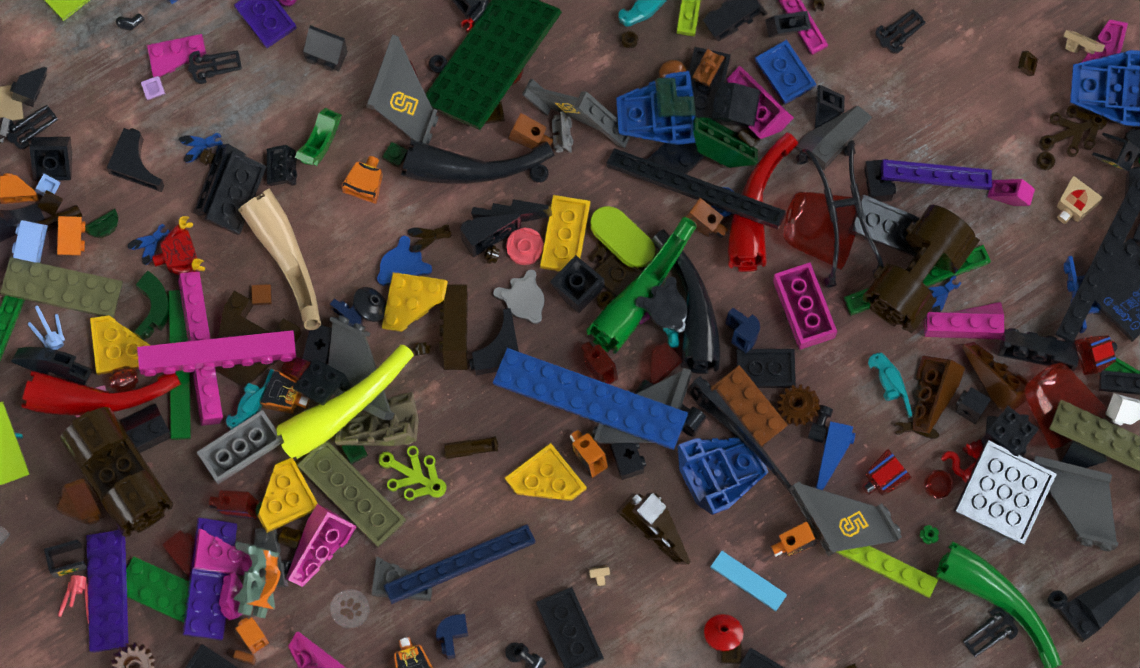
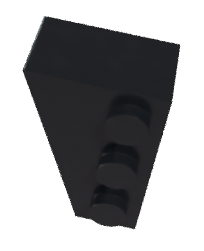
M726 0L721 4L722 7L716 11H710L703 21L713 36L720 41L738 31V27L745 22L749 25L753 22L752 18L760 14L765 16L768 13L759 0Z

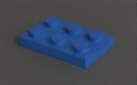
M787 40L755 57V62L784 105L812 90L817 85Z

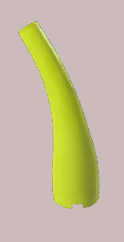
M401 344L375 371L351 389L328 400L325 405L319 404L279 424L277 426V436L282 435L284 443L281 446L291 458L296 457L298 459L328 441L395 379L414 356L413 352L407 346Z

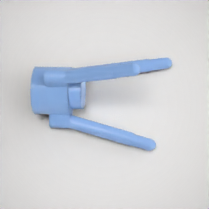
M36 305L37 314L47 332L46 340L31 322H28V326L41 340L45 348L60 349L64 346L63 341H65L62 333L59 315L55 314L57 334L56 331L51 332L39 306Z

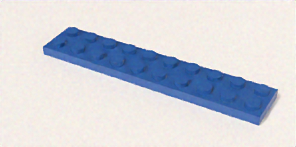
M507 348L493 384L498 387L672 450L675 449L688 416V412Z

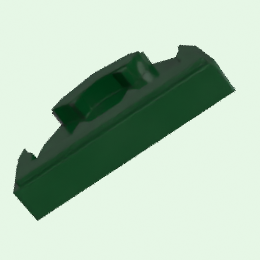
M116 209L86 225L85 232L95 238L109 236L118 225L119 216Z

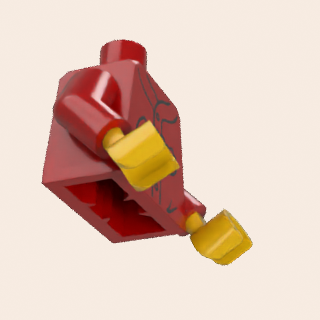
M182 216L179 219V224L160 243L163 253L152 256L155 267L166 264L170 273L179 276L180 273L205 270V267L200 266L204 260L197 258L190 233L186 230V228L193 226L192 222L186 223L190 217Z

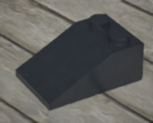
M517 213L469 219L460 227L461 240L474 258L486 251L487 248H490L491 245H495L510 236L515 230H519L521 228V216Z

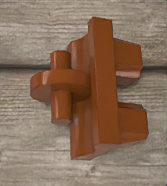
M707 49L692 79L705 86H710L724 60V56L715 54Z

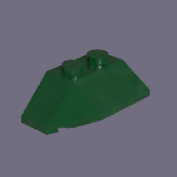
M695 117L693 121V134L699 153L728 168L750 166L758 163V149L750 147L737 136L738 133L710 118Z

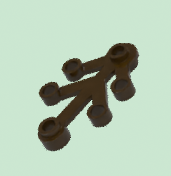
M1074 105L1068 107L1066 111L1067 116L1070 118L1076 117L1086 122L1079 124L1062 118L1061 114L1057 112L1051 115V124L1061 125L1069 129L1054 136L1044 135L1039 141V148L1044 152L1051 151L1055 143L1074 136L1071 145L1066 151L1069 157L1077 156L1079 152L1078 146L1084 131L1090 129L1089 136L1085 139L1083 146L1086 150H1092L1096 144L1095 138L1098 130H1102L1107 124L1106 117L1097 113H1092L1091 115L1079 111ZM1072 109V110H1074L1076 113H1075V114H1071L1069 110ZM1053 117H1058L1059 121H1054ZM1098 118L1101 122L1097 123L1095 119ZM1044 140H1049L1051 144H1046ZM1086 142H1091L1092 146H1088ZM1070 149H1075L1076 153H1071Z

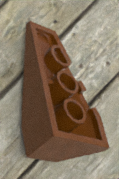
M975 342L962 346L990 398L1001 411H1004L1007 406L1013 410L1017 409L1036 393L1037 389L1023 376L1012 374L1007 370L1009 366L994 361L993 355Z
M922 356L916 376L919 382L918 390H915L917 406L914 408V431L930 434L959 387L965 370L964 366L950 359Z
M84 478L64 485L61 492L62 497H59V503L56 504L61 514L89 525L95 524L100 521L99 519L104 518L97 496Z

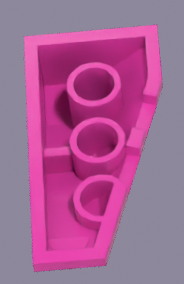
M741 66L727 78L728 83H737L761 91L754 127L748 126L760 139L781 132L794 119Z
M317 504L307 520L286 579L303 587L319 571V567L326 560L329 561L333 557L332 554L339 547L343 548L347 544L357 526L333 511Z
M300 632L295 633L288 646L299 668H346Z

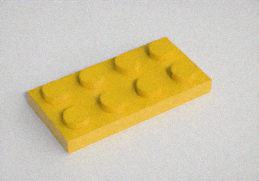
M553 195L551 204L552 216L549 217L540 268L561 271L575 255L581 259L591 201Z

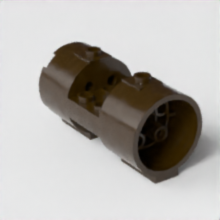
M929 205L916 223L912 221L906 229L908 234L905 238L910 247L917 253L907 269L888 263L883 268L879 266L874 273L875 280L863 295L864 302L871 304L870 309L877 316L894 327L901 325L903 330H907L911 334L937 301L923 283V280L933 266L955 274L980 241L972 228L963 219L950 210L938 205Z
M109 407L98 408L91 412L87 411L73 420L72 424L62 433L60 441L124 537H129L133 531L140 533L148 529L165 516L164 512L166 509H172V500Z

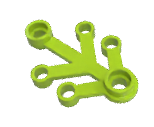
M410 446L407 449V455L411 458L413 470L394 460V456L390 452H383L379 456V464L382 468L389 469L392 467L408 476V478L400 480L390 479L387 482V487L390 491L394 492L398 488L417 483L426 486L417 490L412 488L406 489L404 497L407 501H412L417 497L428 494L434 498L442 497L445 494L446 484L437 476L435 458L431 455L424 458V465L428 468L430 479L423 476L418 458L419 450L416 446ZM414 449L417 451V453L415 455H410V450ZM388 456L390 460L388 462H384L383 458ZM428 459L433 460V463L431 465H428L426 463ZM395 482L397 486L395 488H391L389 486L390 483ZM439 485L440 489L436 491L433 489V486ZM408 492H413L411 498L406 496Z

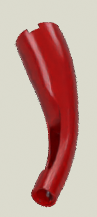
M786 132L761 158L746 181L741 192L742 195L763 202V192L773 170L784 156H788L798 145V141L792 134ZM734 214L729 234L728 265L731 269L733 266L738 267L740 272L757 271V266L762 265L765 267L767 263L764 224Z
M32 371L30 376H34L32 381H27L22 398L27 401L21 407L39 413L70 416L83 415L87 411L91 412L102 407H109L112 412H117L156 399L181 385V382L176 373L163 374L157 377V382L132 391L111 393Z

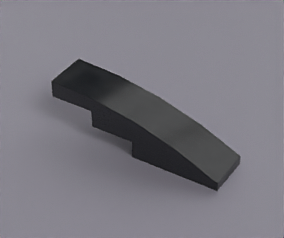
M513 199L511 206L493 203L491 210L473 207L471 212L473 219L519 213L521 222L552 216L549 205Z

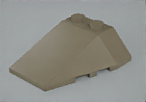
M413 392L389 398L390 410L395 413L392 420H383L369 412L357 414L336 433V445L400 446L409 445L417 441L419 419Z

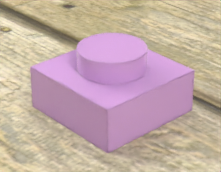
M159 76L141 82L147 100L165 95Z

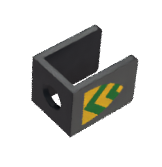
M1103 132L1102 136L1123 148L1117 160L1095 152L1092 155L1105 164L1129 172L1140 149L1127 140ZM1130 151V157L1125 161V156Z
M79 540L44 549L49 572L54 578L87 569V565L83 561L56 569L52 556L82 548Z

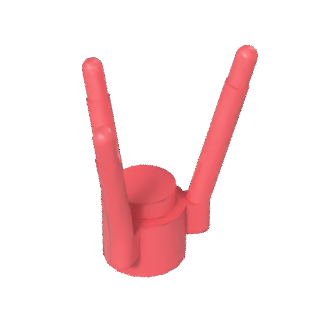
M79 575L71 576L58 613L59 617L63 614L70 593L69 606L73 607L76 594H82L84 591L87 621L89 624L88 584L86 583V577Z

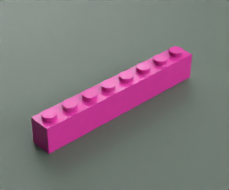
M200 272L180 273L178 285L188 341L210 339ZM215 368L212 370L195 369L192 373L201 426L220 424L223 414Z
M293 330L137 347L139 370L141 375L144 374V376H154L156 373L162 372L164 374H174L176 371L181 370L193 372L199 368L212 370L218 366L231 368L237 364L250 366L255 362L270 364L274 360L289 362L296 358Z

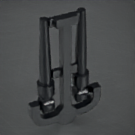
M912 9L895 23L886 27V30L883 25H880L876 29L875 35L880 41L881 47L887 48L892 53H899L904 49L902 44L926 22L917 11ZM912 14L915 16L902 27L899 26ZM919 20L921 22L909 32H904L915 21ZM895 28L897 29L896 32H894L891 36L886 38L888 36V33L891 34L895 30ZM900 33L903 35L900 36L897 39V41H894L892 45H890V41L897 37Z
M199 50L192 52L189 56L190 65L188 66V71L193 75L194 81L198 84L207 83L205 77L211 78L215 75L242 69L238 50L212 55L206 54L203 57H200ZM234 54L236 56V58L216 62L215 60L218 58ZM210 60H212V63L203 64V65H198V66L196 65V64L201 63L202 61H204V62H209ZM235 62L238 65L237 67L217 69V66ZM213 67L214 71L199 72L197 78L196 73L198 70Z
M45 105L25 119L16 122V125L10 120V131L7 134V140L9 143H14L18 149H26L30 146L28 140L31 141L34 136L57 121L58 118L50 107ZM47 110L46 113H44L39 118L30 123L32 119L41 114L43 111ZM50 115H51V117L53 118L52 120H50V121H48L47 123L43 124V125L40 126L39 128H37V129L34 128V126H36L37 124H39L40 122H42L44 119H46V118L49 117ZM31 129L32 132L27 133L25 137H21L19 139V144L17 142V138Z
M1001 608L991 610L989 613L993 618L990 617L986 620V623L963 640L966 648L974 657H977L997 642L1005 639L1006 635H1008L1010 641L1014 639L1018 634V628L1013 623V616L1007 615ZM1003 616V622L995 628H993L992 630H990L989 626L992 627L994 624H996L995 622L1000 621ZM1010 625V627H1006L1003 632H999L997 636L994 635V633L1001 629L1003 626ZM986 630L987 634L972 645L969 644V640ZM988 637L992 638L991 641L977 652L973 649Z

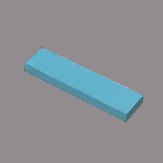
M723 551L720 552L711 565L713 570L775 612L787 596L786 593Z

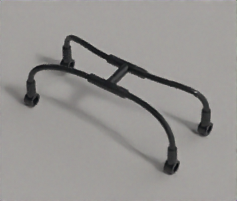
M854 140L849 141L848 145L843 148L845 156H849L852 198L834 201L823 169L813 153L808 149H802L799 155L796 156L798 165L808 163V155L816 166L825 188L824 194L828 212L833 223L834 257L831 273L828 278L824 279L826 288L837 285L835 273L839 255V231L836 208L855 206L864 234L879 264L872 271L873 276L879 266L884 267L879 251L867 229L858 186L855 183L854 154H856Z

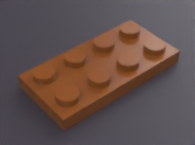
M740 365L711 387V391L715 389L720 390L761 446H764L788 427L787 423Z

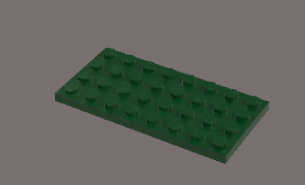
M491 0L484 14L472 27L427 91L426 96L432 109H436L439 113L481 130L561 15L560 8L540 0Z

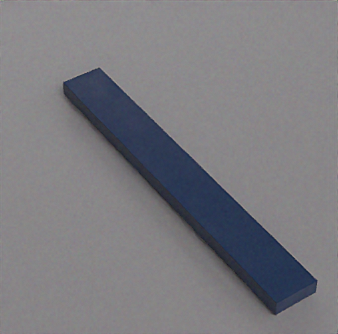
M527 524L383 586L391 604H394L533 545L536 541Z

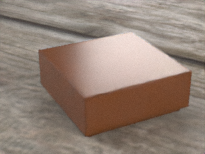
M271 284L252 285V305L272 304Z
M235 650L233 656L235 660L255 665L256 658L253 654Z

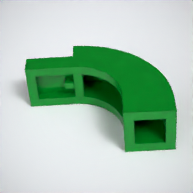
M327 108L319 112L311 136L306 144L297 151L295 158L301 160L304 164H314L317 166L327 153L334 139L342 115Z

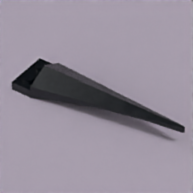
M701 376L695 379L687 389V392L696 404L739 438L789 491L792 485L720 390L715 389L711 391L710 384L707 380L702 379Z
M1140 564L1075 597L1064 608L1058 610L1082 642L1098 632L1140 591Z

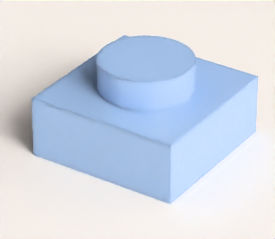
M43 174L35 191L42 196L46 190L55 194L61 182Z

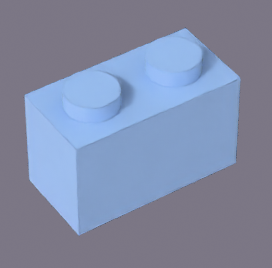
M21 220L16 228L18 236L17 241L14 242L12 247L13 258L40 263L48 225Z

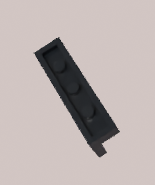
M230 144L218 145L193 210L194 214L198 216L207 214L231 151L234 150L244 156L246 153Z

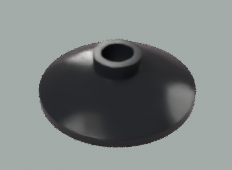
M370 287L358 289L353 296V305L357 313L365 320L371 322H378L384 318L387 303L381 293Z

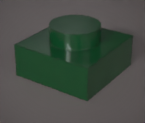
M391 142L382 158L399 168L406 158L408 150Z
M363 445L342 446L351 465L368 456Z

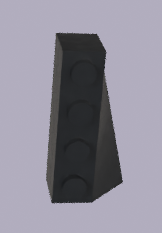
M1009 328L1004 330L998 356L1075 371L1078 366L1081 344H1076L1075 341L1070 343L1066 340H1057L1054 336L1041 337L1034 332L1022 333L1018 329Z

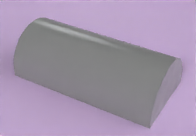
M261 410L199 450L197 454L219 485L284 441L280 435L277 436V430L264 411Z

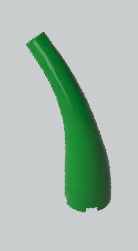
M683 217L646 268L589 325L587 335L592 334L595 338L593 343L607 353L613 350V353L616 354L635 331L646 310L635 305L636 299L641 296L652 298L651 288L661 286L696 229L697 224L694 221Z
M952 541L948 545V548L951 549L950 552H947L945 555L943 554L939 562L936 577L1008 612L1031 637L1039 652L1038 656L1044 668L1061 666L1062 662L1050 634L1022 593L985 559L968 548Z

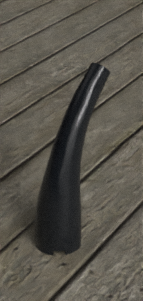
M411 139L410 145L414 147H409L403 165V169L407 171L402 170L401 176L432 183H480L521 173L555 155L548 141H545L533 147L532 152L520 157L485 162Z
M663 229L652 238V241L660 250L670 235ZM683 250L674 264L686 293L687 304L681 367L685 368L686 366L691 370V373L708 374L710 369H714L717 372L720 367V342L713 306L701 276Z

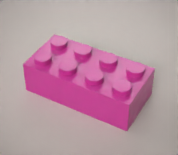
M811 263L774 274L773 283L799 350L834 339L837 329Z

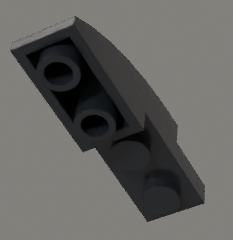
M41 347L18 348L11 360L12 363L31 371L46 375L51 372L82 385H86L93 370L76 363L77 356Z

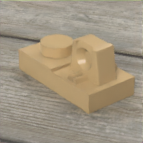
M1065 31L1064 37L1068 38L1065 49L1077 53L1080 47L1083 46L1086 52L1092 54L1103 52L1105 45L1075 31Z

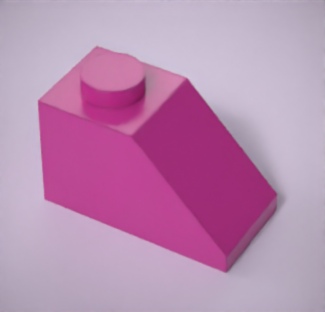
M1023 179L992 180V188L989 190L987 197L1012 206H1030L1035 189Z
M235 572L224 576L219 600L221 612L228 620L236 619L243 615L238 612L240 602L234 600V597L243 586Z

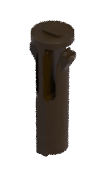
M74 205L45 220L36 221V223L48 225V232L58 227V216H83L78 205Z
M496 436L444 444L446 459L486 452H498L499 447Z

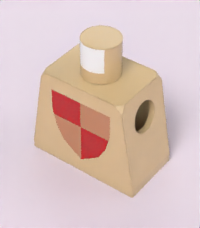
M1073 176L1057 204V208L1061 210L1057 218L1064 224L1070 218L1079 222L1099 205L1103 197Z

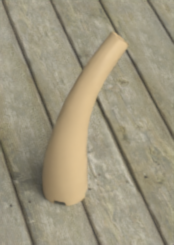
M269 188L262 192L263 194L254 197L242 205L238 210L255 236L268 250L285 274L296 297L304 328L316 330L320 327L321 321L309 272L288 217Z

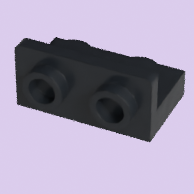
M287 145L267 149V185L275 186L285 183L292 186L296 185L297 158H295V149Z

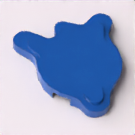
M402 236L397 247L383 256L380 263V273L377 276V281L380 285H390L393 272L415 276L432 273V266L422 261L421 252L409 251L410 238L408 236Z

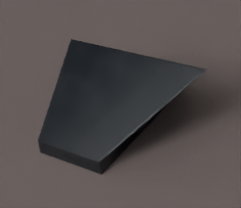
M818 85L815 95V129L844 113V95Z
M1073 440L1061 462L1089 468L1108 460L1104 454Z

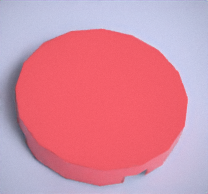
M525 227L517 231L515 230L507 239V254L517 264H533L543 254V239L537 231Z

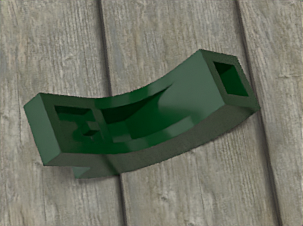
M149 271L136 283L138 291L151 301V310L148 316L134 331L143 341L152 336L155 327L162 331L169 318L168 295L160 280Z

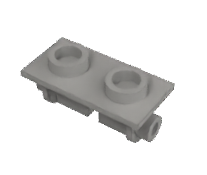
M560 112L561 115H554L552 119L553 133H559V135L553 136V147L558 153L563 152V149L571 153L573 138L570 128L572 127V121L564 112Z

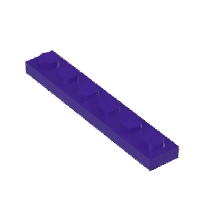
M883 159L881 161V180L990 190L992 188V170Z

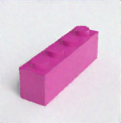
M1001 302L950 313L928 312L924 318V337L1001 339L1004 335V312Z

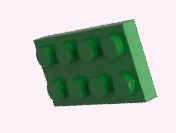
M133 556L126 570L127 598L184 623L189 581Z

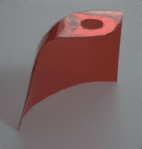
M798 192L794 195L787 209L783 230L784 240L795 249L832 265L834 257L833 223L830 220L825 194ZM832 195L834 201L852 198L847 196ZM854 205L836 208L839 231L837 268L842 270L849 257L855 235L848 233L856 212ZM791 209V215L788 220L789 210Z
M1063 363L1046 367L1031 379L1025 387L1028 405L1050 449H1056L1072 441V439L1049 429L1060 400L1088 411L1102 419L1106 416L1108 408ZM1049 369V371L1044 376L1040 377L1042 373ZM1043 381V384L1039 386L1038 382Z

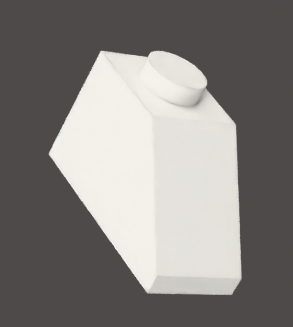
M1113 393L1106 415L1112 418L1111 421L1115 424L1123 425V423L1131 425L1140 420V400Z

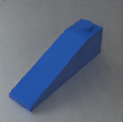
M830 421L816 489L824 490L848 450L849 445L854 443L855 433L852 432L853 426Z

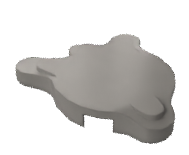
M528 270L523 278L511 279V289L495 288L493 292L494 297L504 301L507 307L511 308L514 317L525 319L532 324L541 322V313L545 300L541 289L536 284V272L534 270Z

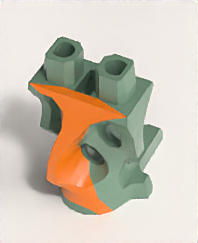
M237 541L236 549L248 554L252 560V566L248 572H244L242 589L234 597V600L240 602L238 612L251 615L254 605L252 615L265 618L268 608H275L273 591L278 584L281 574L277 566L279 553ZM261 568L264 569V575L262 577H260L259 571Z

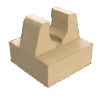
M608 565L588 568L590 578L596 577L598 586L606 585L604 576L610 575Z

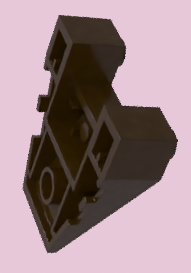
M234 290L224 305L218 338L271 332L246 319V316L253 307L251 299ZM284 318L275 330V332L293 330L295 344L302 334L300 327ZM274 360L270 364L255 362L250 366L237 364L231 368L218 366L215 367V371L238 385L245 387L248 383L251 384L268 367L274 365L278 360Z
M647 493L645 496L631 494L616 512L632 527H638L645 534V538L653 540L659 546L658 549L676 564L689 565L691 561L668 508L663 504V498L657 493Z

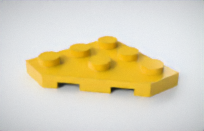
M393 272L382 329L403 332L408 328V325L415 320H419L429 312V309L444 300L448 281Z
M109 315L90 318L97 375L139 369L137 347L150 346V344L140 339L136 334L122 326Z
M551 443L505 477L506 482L517 495L572 501L587 490L584 483Z
M293 458L276 464L273 469L258 514V518L266 533L312 513L318 504Z

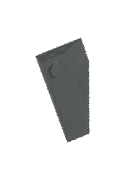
M856 106L808 132L795 148L799 151L802 149L810 150L824 171L843 151V148L848 145V142L853 140L872 119V116L861 107Z

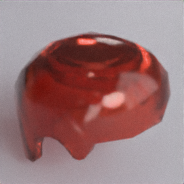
M933 470L924 479V489L932 498H945L953 489V480L950 474L944 470Z

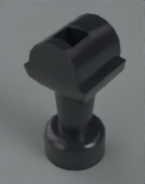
M820 405V410H817L819 417L816 423L812 424L808 439L823 443L826 434V419L832 416L833 409Z
M519 643L513 648L512 655L518 660L523 659L526 662V668H543L547 663L539 655L528 653L529 649L523 643Z

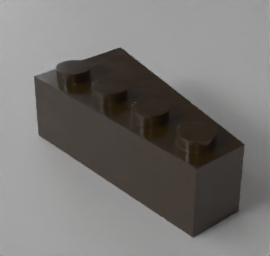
M467 284L447 285L445 298L441 302L444 303V308H440V320H443V325H440V336H443V342H439V353H443L444 370H467Z

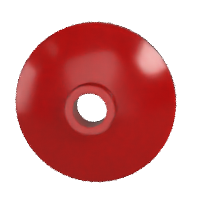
M719 614L707 621L704 627V637L712 648L719 651H730L741 643L743 627L735 617ZM721 628H726L727 631L723 632Z

